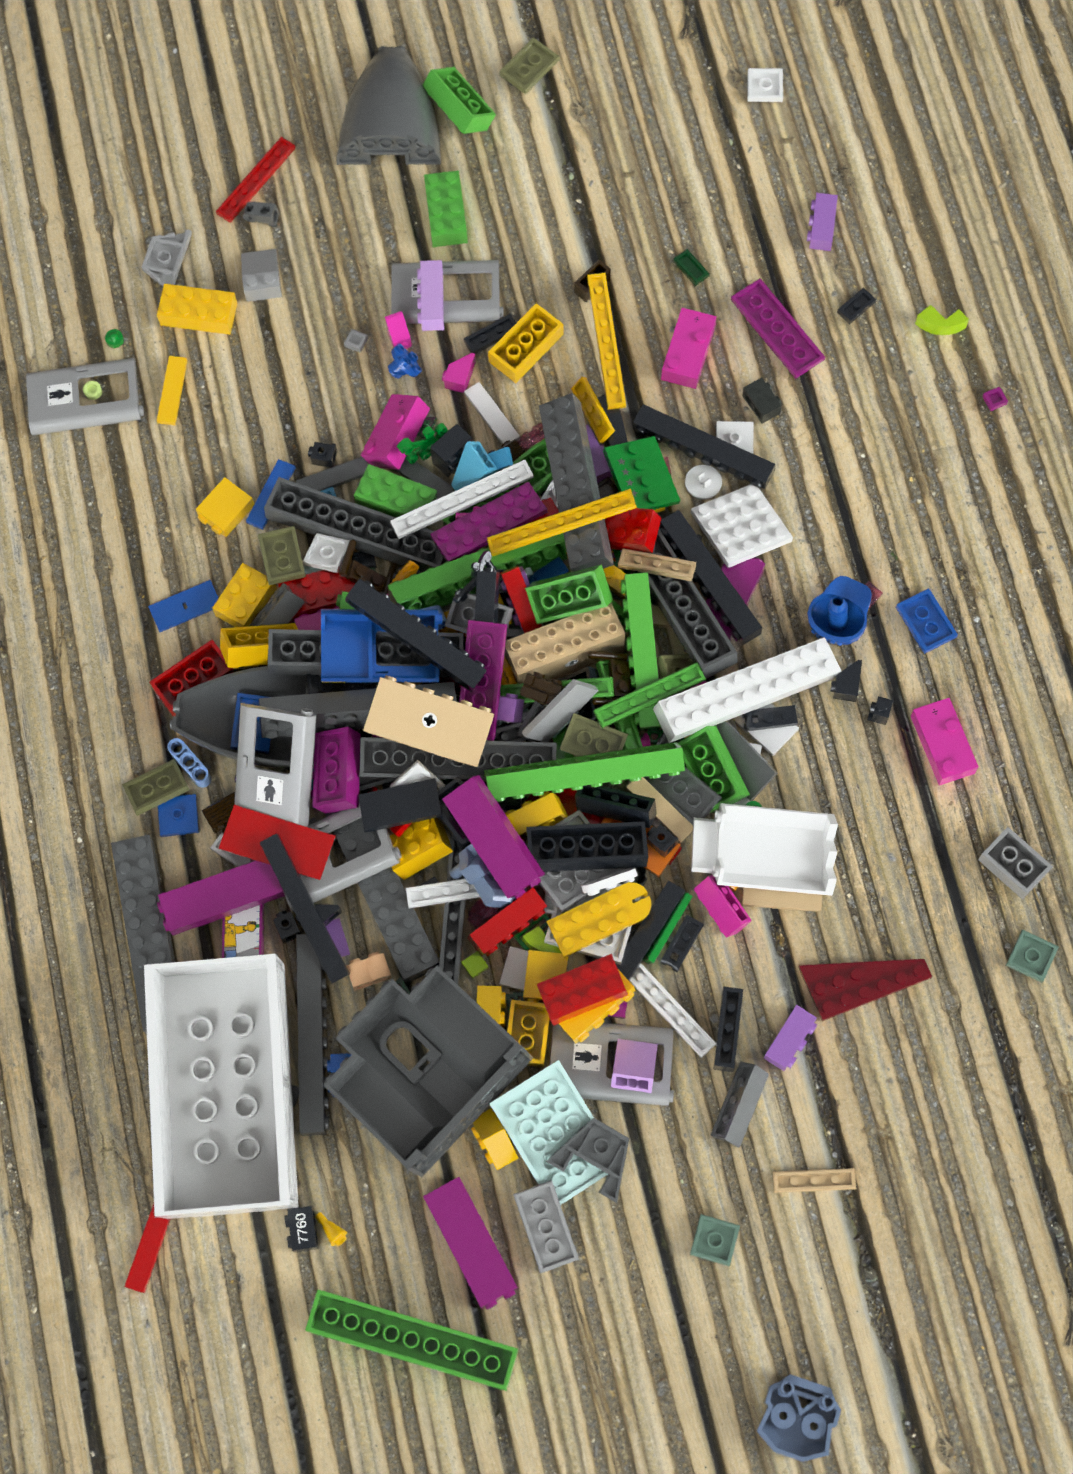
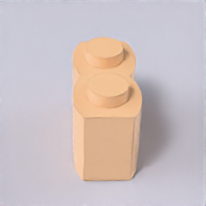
M374 952L369 954L367 959L361 960L356 958L349 961V965H346L354 991L392 978L384 953Z

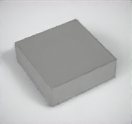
M351 329L344 342V347L361 353L368 340V335Z

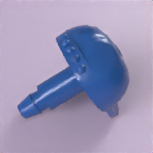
M847 576L835 578L825 591L814 598L809 605L807 618L811 633L815 634L818 639L825 637L827 643L838 646L850 645L858 641L867 627V612L872 597L870 588Z

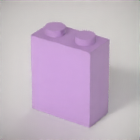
M618 1039L611 1087L652 1093L658 1044Z

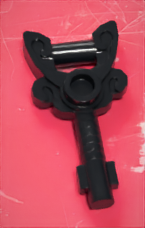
M484 551L478 562L471 564L473 570L471 572L472 580L463 589L459 588L455 592L456 595L453 597L455 603L464 602L468 598L467 594L477 586V571H483L484 565L486 568H495V572H504V570L497 569L491 562V552Z

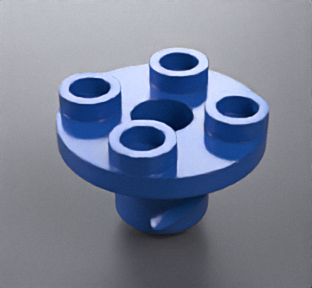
M400 343L391 350L394 361L388 365V371L394 378L399 379L407 374L416 377L422 372L417 362L418 356L413 351H407Z

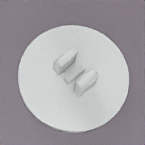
M698 465L687 473L685 486L693 497L702 500L710 499L719 493L722 486V478L720 473L712 466Z

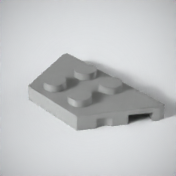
M185 230L186 233L176 235L175 233H168L164 236L152 237L142 264V270L161 286L164 284L175 285L192 235L191 230Z

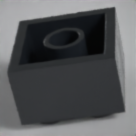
M456 423L430 447L432 463L447 477L455 474L465 444L473 441L472 437Z

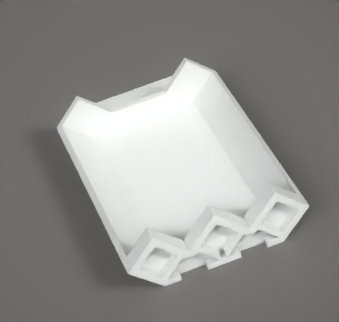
M720 803L719 810L715 812V819L694 817L691 872L712 873L713 877L716 878L717 885L832 895L837 880L833 866L837 855L834 838L838 823L834 814Z

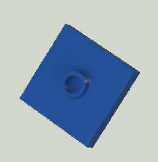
M196 794L177 796L158 805L161 837L199 833Z

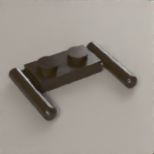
M350 540L339 575L346 577V579L355 584L359 578L362 581L367 580L374 586L373 589L379 593L382 591L388 594V585L392 582L394 572H396L398 564L391 562L385 577L355 560L351 561L356 541Z
M588 652L587 656L590 659L609 660V677H613L614 697L612 699L594 698L592 701L593 705L604 706L632 693L629 661H627L628 654Z

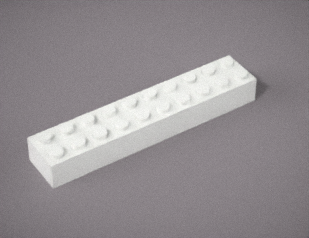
M824 637L660 700L654 706L653 711L668 742L671 743L694 734L706 726L717 725L832 680L841 672V669Z

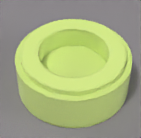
M89 381L84 385L83 392L86 398L95 400L101 396L102 388L98 382Z

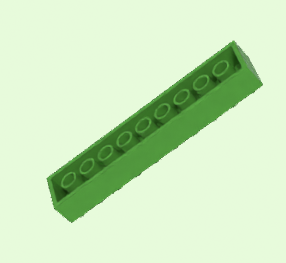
M561 533L493 557L491 555V562L497 569L504 571L516 566H522L524 570L530 567L532 572L557 557H560L562 561L568 558L564 534ZM489 547L482 548L470 555H463L454 561H447L438 567L429 568L425 572L413 574L401 581L388 585L389 600L394 604H401L405 609H423L435 605L443 607L451 604L456 590L459 588L463 589L472 580L471 572L473 570L471 564L478 562L484 551L490 552ZM476 587L469 593L476 594Z
M677 742L489 769L484 770L487 788L495 800L500 802L504 801L505 797L513 796V799L524 798L525 794L540 796L545 791L560 793L565 788L580 790L585 785L600 787L603 785L602 783L606 782L620 784L622 780L640 781L642 780L641 777L646 776L654 779L666 773L669 776L679 775L680 771H685L682 747Z
M319 1289L317 1290L305 1331L503 1391L508 1390L518 1354V1348Z

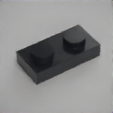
M863 287L843 304L837 313L846 322L851 324L875 304L876 298Z

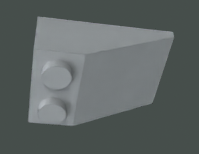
M270 249L241 253L242 280L246 301L282 297L277 250Z

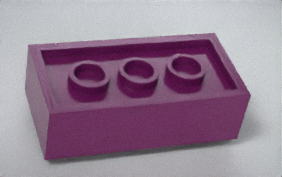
M350 727L315 733L314 771L312 772V779L314 781L311 798H313V807L325 814L359 808L361 734Z

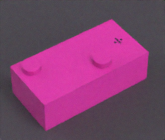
M681 308L662 368L661 380L693 389L697 388L716 327L717 316Z
M392 394L364 446L361 456L370 465L378 468L399 470L406 455L399 451L397 445L405 438H409L411 442H414L430 408L419 396Z
M950 697L913 709L911 719L938 785L940 786L975 774L979 766Z

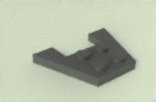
M592 1118L549 1157L546 1162L564 1172L574 1154L608 1174L599 1193L617 1203L629 1138L599 1120Z

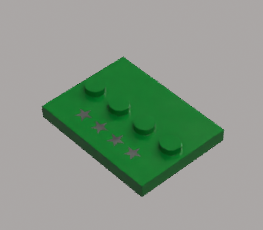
M655 436L603 449L618 491L622 492L631 489L637 508L656 510L680 503L681 500Z

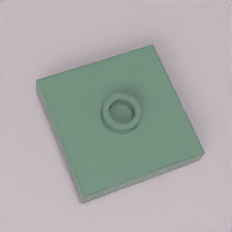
M1022 929L1005 966L1043 983L1059 946Z
M700 1214L690 1255L730 1267L740 1225Z

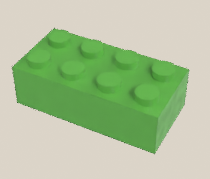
M455 67L430 70L423 83V87L428 95L434 99L438 107L454 122L458 130L463 134L487 131L496 114Z
M459 170L424 174L432 246L440 247L468 243Z
M368 464L354 494L355 504L396 518L437 500L436 489Z
M602 564L535 581L525 588L537 624L604 608L613 601Z
M706 726L678 743L682 747L687 769L722 797L710 813H715L716 810H719L720 803L734 804L750 795L716 726Z

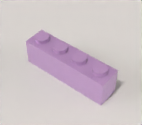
M442 260L420 261V269H417L418 280L421 279V283H417L418 294H421V298H417L418 309H421V313H418V324L422 325V331L444 330Z

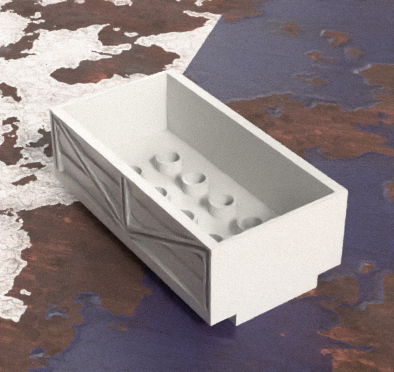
M276 954L144 965L155 1217L172 1219L298 1208L284 963Z

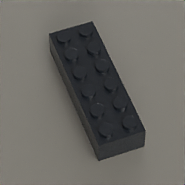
M645 821L526 827V846L543 872L647 867L648 848Z

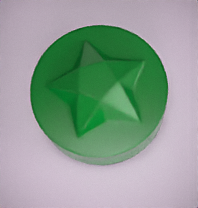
M112 329L106 333L105 341L109 347L118 348L123 344L124 337L119 330Z

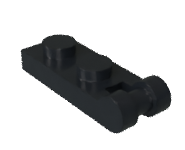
M795 705L757 709L742 714V718L745 719V731L796 726L798 724ZM752 718H757L758 722L754 723Z
M686 915L660 963L664 966L667 964L672 967V970L678 972L704 924ZM672 953L679 956L677 961L670 958Z

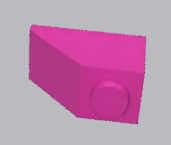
M402 311L386 316L387 333L393 348L398 343L403 345L406 350L412 347Z
M470 353L448 365L447 371L444 370L442 375L445 389L461 393L467 390L476 363L474 353Z

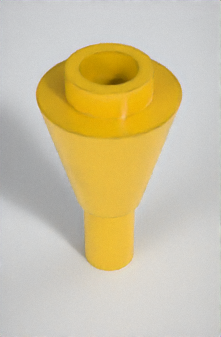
M319 1212L315 1218L323 1226L331 1246H340L347 1238V1231L329 1221L322 1212Z

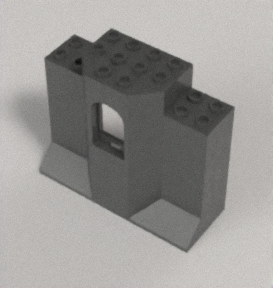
M438 966L429 969L422 982H418L412 987L410 994L393 979L381 986V991L367 1001V1006L362 1011L354 1014L350 1024L339 1030L338 1036L335 1039L351 1056L341 1062V1067L336 1072H332L326 1078L327 1082L324 1084L409 1171L421 1178L489 1107V1103L495 1100L534 1058ZM399 1028L408 1029L429 1050L410 1071L387 1048L388 1038ZM428 1060L430 1063L421 1071L419 1068Z

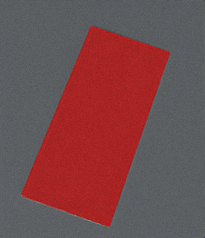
M237 805L233 806L218 849L270 865L259 842L278 833L298 873L321 880L336 837L335 835Z

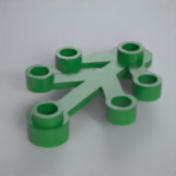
M443 423L437 425L435 431L431 426H428L422 431L426 439L411 442L409 438H405L398 443L397 448L402 454L408 455L406 459L410 464L415 463L419 459L418 454L425 461L431 456L430 447L449 430H447Z

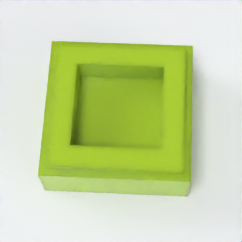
M478 951L461 962L472 979L489 968Z

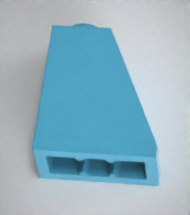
M471 441L465 444L451 483L455 491L498 471V468L479 441Z

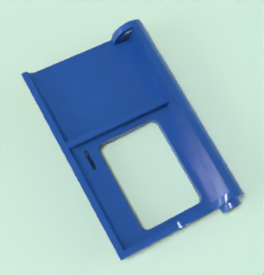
M321 609V682H379L380 677L385 678V675L396 678L397 683H404V681L409 683H439V669L432 664L429 666H378L376 664V633L386 631L356 609ZM438 609L405 610L408 614H414L419 617L423 625L426 627L431 626L437 632L438 625H442V613H438Z

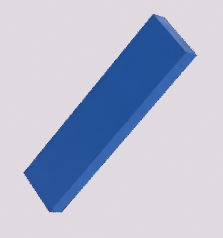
M278 459L246 519L247 524L264 530L269 520L265 517L264 507L278 477L290 480L296 469L295 465Z

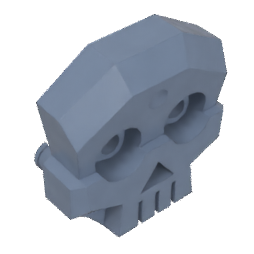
M472 844L459 853V864L450 870V875L455 880H458L463 875L467 882L475 887L485 906L504 909L516 900L515 896L509 899L506 897Z
M791 1374L783 1380L770 1385L764 1401L767 1408L756 1432L770 1449L777 1454L801 1462L828 1456L831 1431L833 1427H837L841 1413L831 1388ZM798 1397L812 1402L802 1408ZM780 1412H785L787 1414V1418L785 1420L780 1419ZM812 1422H815L817 1424V1429L815 1431L810 1429V1424Z

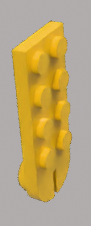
M629 882L546 922L565 958L645 919L651 910V899L642 885ZM638 897H645L635 903L632 902V900Z

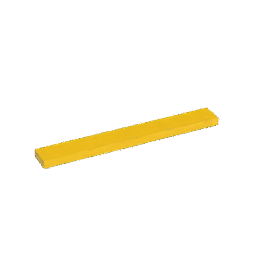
M606 274L587 275L607 408L608 410L626 408Z
M628 489L487 537L491 555L493 557L635 509L637 507L632 490Z

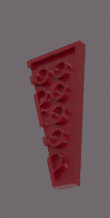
M925 959L798 966L821 1021L833 1018L932 978Z

